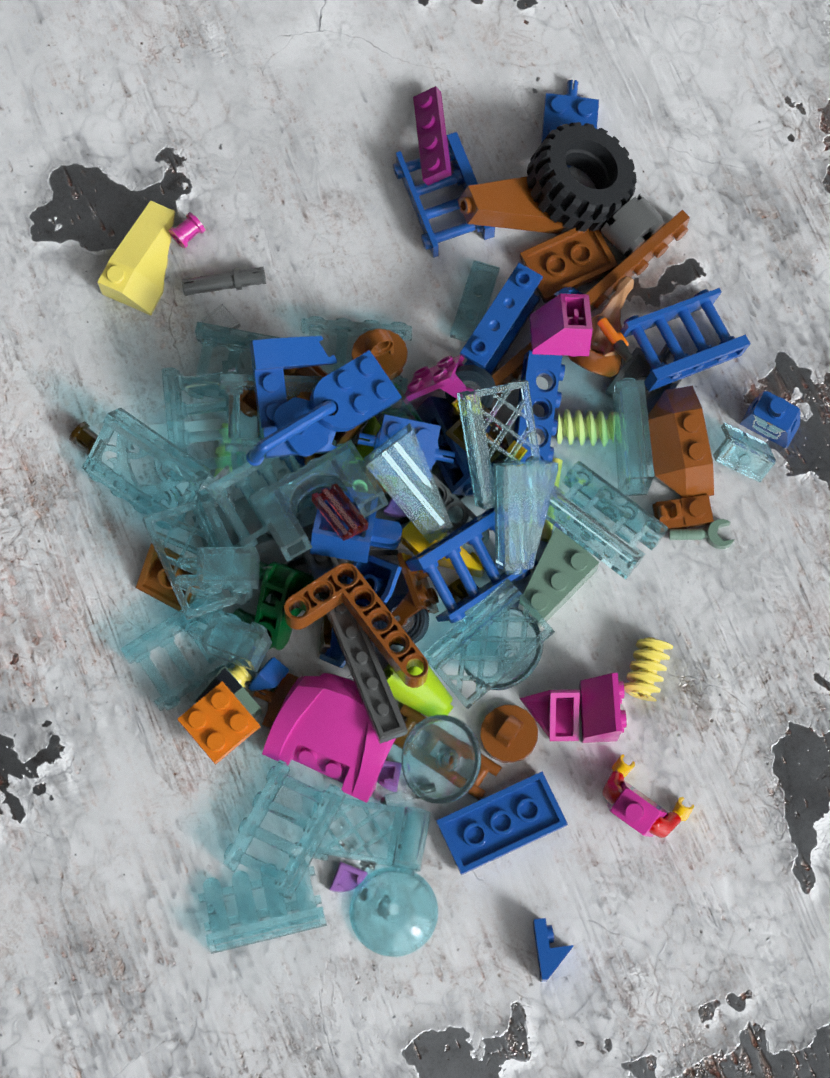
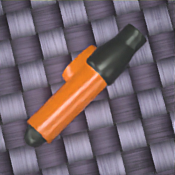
M599 316L597 318V325L612 344L613 349L625 362L632 360L633 356L627 347L629 344L621 332L617 333L607 318Z

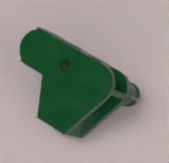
M252 556L246 557L242 564V573L262 580L256 615H253L238 608L232 615L231 624L251 632L254 642L261 649L268 650L274 648L278 651L282 650L287 645L293 629L285 621V602L289 597L312 583L313 579L310 574L277 561L267 564ZM271 594L270 602L265 601L268 595ZM296 608L290 613L297 617L303 609Z

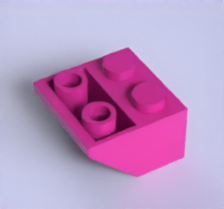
M559 294L530 315L532 354L567 355L572 357L589 356L593 331L589 295Z
M618 673L580 680L582 743L618 741L620 734L624 733V728L627 727L626 710L620 709V704H622V699L625 696L624 682L618 681Z

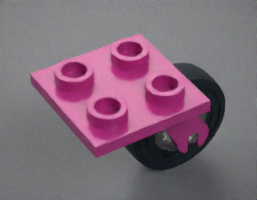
M461 355L453 358L452 356H447L431 368L424 366L418 369L413 374L414 377L411 383L407 385L404 395L406 401H412L440 388L445 391L446 399L451 407L452 403L464 393L472 403L481 402L489 408L496 395V385L492 376L485 369L476 365H463L464 357Z

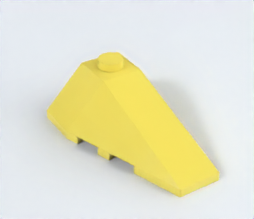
M153 201L148 203L102 272L97 282L102 295L150 316L152 315L164 291L165 271L168 265L169 245L172 238L169 229L174 225V210Z

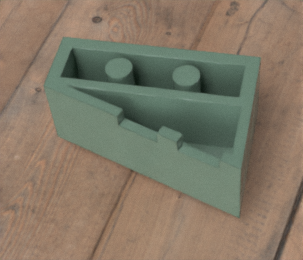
M557 524L518 605V612L537 630L597 571L599 561L559 524Z

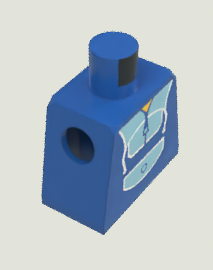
M763 391L752 401L740 425L787 449L800 426V409L781 397L768 391Z

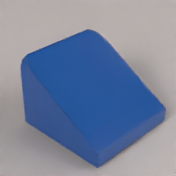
M271 657L248 685V689L256 691L274 688L287 675L289 669L275 657Z

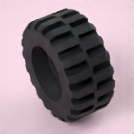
M581 122L558 126L556 130H552L530 158V163L527 167L528 187L532 188L530 193L533 200L538 201V208L543 213H548L551 216L549 219L556 223L558 221L562 223V227L567 229L574 227L576 231L586 232L588 229L589 231L599 230L606 223L609 225L614 219L612 216L630 201L634 195L635 184L637 183L636 172H633L635 166L633 160L628 158L629 152L627 149L619 145V140L615 136L612 138L607 134L608 131L603 128L596 129L593 124L585 123L581 125ZM567 165L574 166L585 172L595 184L596 189L589 188L577 181L570 173Z

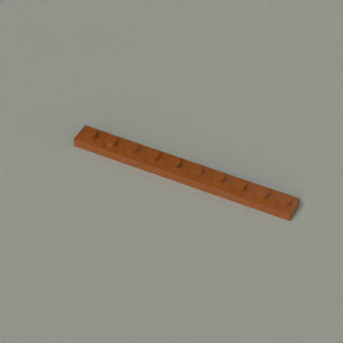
M683 210L586 293V295H589L591 312L595 308L600 310L609 301L608 297L616 291L620 279L625 276L632 277L634 274L640 275L648 267V262L654 256L656 258L661 257L669 248V243L674 239L679 241L688 232L687 226L690 217ZM531 342L492 375L496 385V399L507 391V385L514 379L517 381L521 379L524 355L529 350H532Z

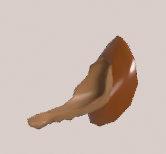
M625 276L618 281L617 289L601 313L591 318L593 331L589 356H568L572 362L583 369L606 377H613L618 374L623 358L613 349L612 344L597 325V318L599 316L607 318L617 333L621 331V309L627 295L634 286V280L631 277Z

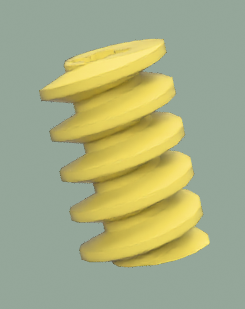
M647 637L636 642V647L639 650L633 653V658L636 661L630 663L629 667L632 671L627 673L626 678L629 682L624 684V691L635 698L654 702L657 700L650 696L651 693H660L661 690L654 685V682H663L664 678L657 674V671L667 670V667L662 665L660 661L670 659V656L665 654L663 650H672L673 645L660 639Z

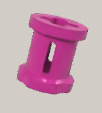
M191 212L186 215V219L176 228L171 227L169 229L171 236L182 248H186L188 242L198 233L203 234L205 232L202 223Z

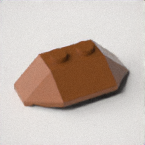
M693 385L665 390L644 420L654 477L682 498L701 495L714 496L713 459L703 409Z

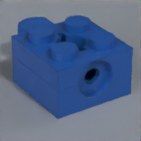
M322 487L312 530L310 553L367 563L371 546L395 550L399 546L402 527L399 522L376 518L379 497Z

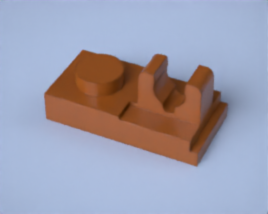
M709 495L660 501L652 504L656 532L710 525L714 521Z

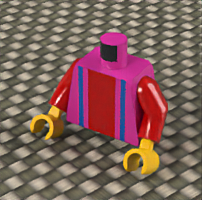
M622 754L612 765L613 772L610 774L602 791L603 797L608 801L609 811L643 836L653 837L655 835L659 838L668 836L681 821L688 819L694 805L692 804L691 807L684 806L682 802L685 798L680 797L672 812L669 813L624 780L635 767V762L632 761L630 765H627L623 761L625 755Z

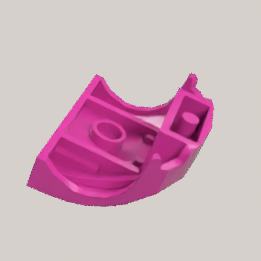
M323 673L320 676L303 677L302 675L295 681L287 694L269 732L262 754L286 766L292 760L343 783L342 792L367 803L376 789L379 774L395 739L379 744L353 680L329 673Z

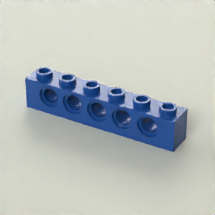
M529 350L524 355L512 442L515 440L528 451L519 463L513 459L509 461L504 504H508L512 514L504 518V521L536 525L540 522V519L545 517L547 504L543 502L544 491H548L550 485V475L546 474L548 463H552L554 456V447H550L551 437L556 435L558 420L554 419L555 408L558 409L562 396V393L558 392L559 381H563L565 374V365L561 364L562 355L532 354V350ZM537 377L547 380V390L540 389L537 386ZM534 404L543 407L544 417H537L533 413L532 407ZM529 432H536L540 436V445H534L529 441ZM526 459H531L536 463V473L526 470ZM522 487H528L532 490L533 499L531 501H527L522 497Z

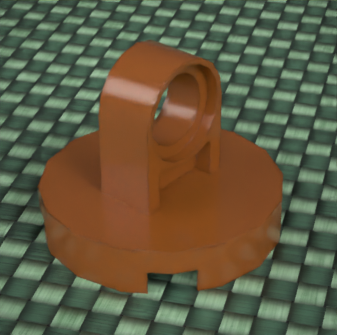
M369 330L360 335L353 344L352 360L370 350L390 380L398 377L403 372V367L408 359L407 347L403 339L391 330Z
M503 705L494 708L486 715L481 725L480 738L484 750L491 758L501 763H514L526 759L533 752L538 741V727L535 719L527 710L517 705Z

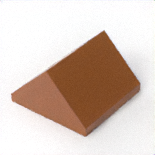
M153 541L149 547L136 588L185 614L206 581L207 576L203 567Z

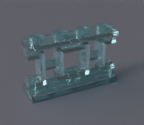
M577 461L562 481L570 490L564 493L555 485L550 487L544 493L535 511L626 580L645 556V553L636 546L641 542L650 550H653L667 532L668 527L581 461ZM596 508L615 522V524L611 528L591 512Z

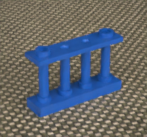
M457 132L447 135L449 158L455 167L451 176L429 186L426 183L415 186L410 172L421 169L420 158L405 163L403 155L399 151L396 152V163L393 164L396 178H402L424 233L421 234L425 250L430 249L433 258L439 256L438 243L472 231L481 232L484 240L495 237V227L467 224V222L433 233L429 219L458 210L459 198L427 209L423 208L419 198L421 195L456 183L458 186L462 184L464 191L468 186L478 184Z
M521 263L517 264L461 350L460 355L467 358L464 365L479 366L492 376L540 302V297L534 294V291L543 279L542 275Z
M720 288L712 291L704 289L695 294L693 298L641 317L634 315L624 321V326L620 332L625 338L631 335L634 336L651 367L649 370L650 374L644 381L648 391L740 357L750 346L751 343L746 334L738 338L730 336L713 304L722 293ZM700 309L704 310L721 341L719 345L712 347L706 343L690 313ZM680 317L698 350L696 354L690 356L687 353L684 354L667 323L668 321ZM657 326L674 357L672 363L667 365L664 362L661 363L644 330Z
M507 503L491 507L406 561L410 571L422 570L423 573L427 572L447 609L436 616L438 622L450 621V623H455L466 616L465 611L514 579L518 581L531 574L530 569L538 564L537 559L521 560L503 526L505 521L503 519L512 514ZM487 529L494 531L512 568L501 575L481 539L483 538L482 532ZM465 543L472 545L490 579V582L479 589L459 553L461 552L460 546ZM443 557L450 559L468 593V596L458 603L455 602L437 568L439 565L437 561Z

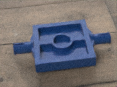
M573 80L567 81V94L565 95L546 93L541 143L552 130H556L558 126L563 124L569 125L570 123L581 122V125L589 123L593 124L594 128L597 129L599 99L577 96L579 84L577 80H574V83Z
M383 414L381 428L376 436L359 432V438L369 439V441L357 439V444L374 447L375 457L372 471L429 482L431 470L436 460L453 464V458L444 457L443 455L455 457L454 451L439 449L440 425Z

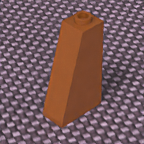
M528 176L470 185L458 199L459 209L464 214L467 224L552 234L561 233L565 228L562 227V223L558 221L556 223L549 219L551 216L548 213H543L538 208V201H534L530 193L532 188L528 187Z

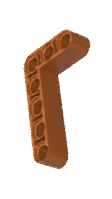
M349 563L337 565L286 600L284 605L285 621L289 627L295 630L306 628L343 603L405 685L411 688H418L426 682L428 677V662L354 565ZM342 577L353 579L350 584H342L338 580ZM320 592L329 595L326 600H318L314 596ZM359 599H367L370 604L360 607L355 602ZM296 608L305 611L299 617L293 616L290 612ZM377 621H383L388 626L384 629H376L373 627V624ZM401 644L405 649L401 652H394L390 649V646ZM417 666L423 672L419 675H411L407 669Z

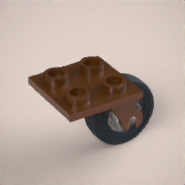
M401 552L396 555L402 567L409 592L392 596L385 606L415 644L424 637L428 630L429 613L435 614L439 612L437 607L439 599L435 589L429 585L427 572L423 573L422 570L410 571L406 561L412 558V556ZM377 621L378 629H384L388 626L383 621Z

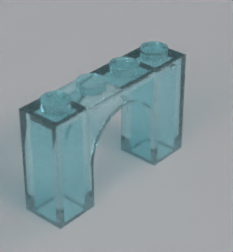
M351 440L337 445V448L319 458L310 460L307 465L295 472L287 473L279 481L259 489L256 494L250 497L287 562L313 548L297 520L299 503L310 491L323 486H334L344 490L350 496L363 518L388 505L383 490Z

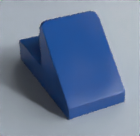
M546 918L534 919L532 923L541 982H547L574 945L550 948L549 943H554L552 925L546 924Z

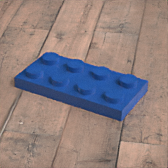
M543 771L436 820L461 875L568 826Z

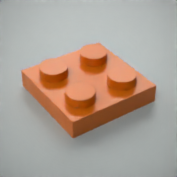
M223 681L177 718L215 765L260 728L259 723Z

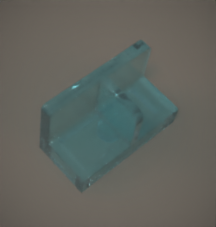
M724 422L721 429L726 438L713 454L715 461L753 480L761 482L776 463L769 445Z

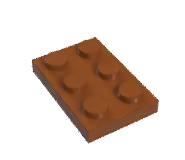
M576 228L520 253V259L524 266L543 276L536 289L544 303L554 299V294L557 291L566 287L578 288L609 274L618 266L599 230L589 231L588 229L585 232L576 231Z

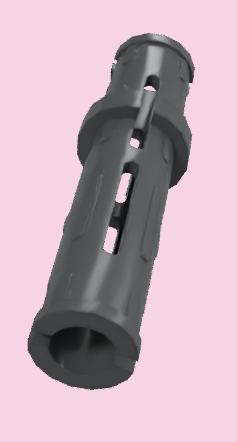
M264 266L248 270L236 268L232 272L184 278L182 279V286L185 296L233 288L242 290V287L266 284Z

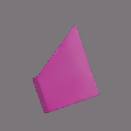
M580 689L547 690L519 698L549 737V741H579Z

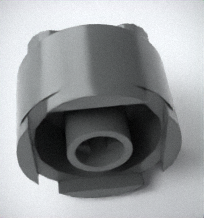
M639 194L637 198H632L612 216L614 223L611 226L606 223L600 232L622 256L629 257L643 244L644 239L648 240L665 222L654 207Z

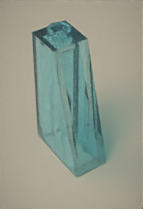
M624 378L615 383L612 392L613 410L615 413L619 497L647 495L654 479L645 384L644 380L636 381L635 378Z
M409 423L368 454L364 460L369 471L430 544L434 540L439 541L445 538L453 526L415 429Z
M539 460L494 463L496 567L506 571L508 575L523 574L525 569H533L558 472V463Z

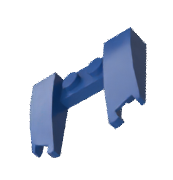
M322 336L252 340L250 342L261 440L278 430L274 423V412L280 405L287 402L283 369L337 364L336 357L334 355L328 357L319 343L323 340ZM330 430L328 444L316 453L336 450L337 447L332 445L336 431ZM286 441L266 453L264 459L298 454L292 450Z

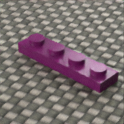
M436 86L413 97L422 180L428 186L452 175L442 94Z

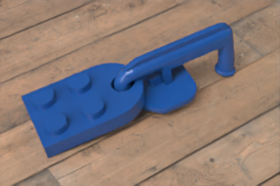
M369 350L322 378L312 390L310 401L295 397L280 405L275 410L273 417L278 430L260 440L247 453V462L252 466L260 465L266 453L286 441L296 454L303 457L311 456L328 444L330 430L336 432L352 430L398 402L402 396Z

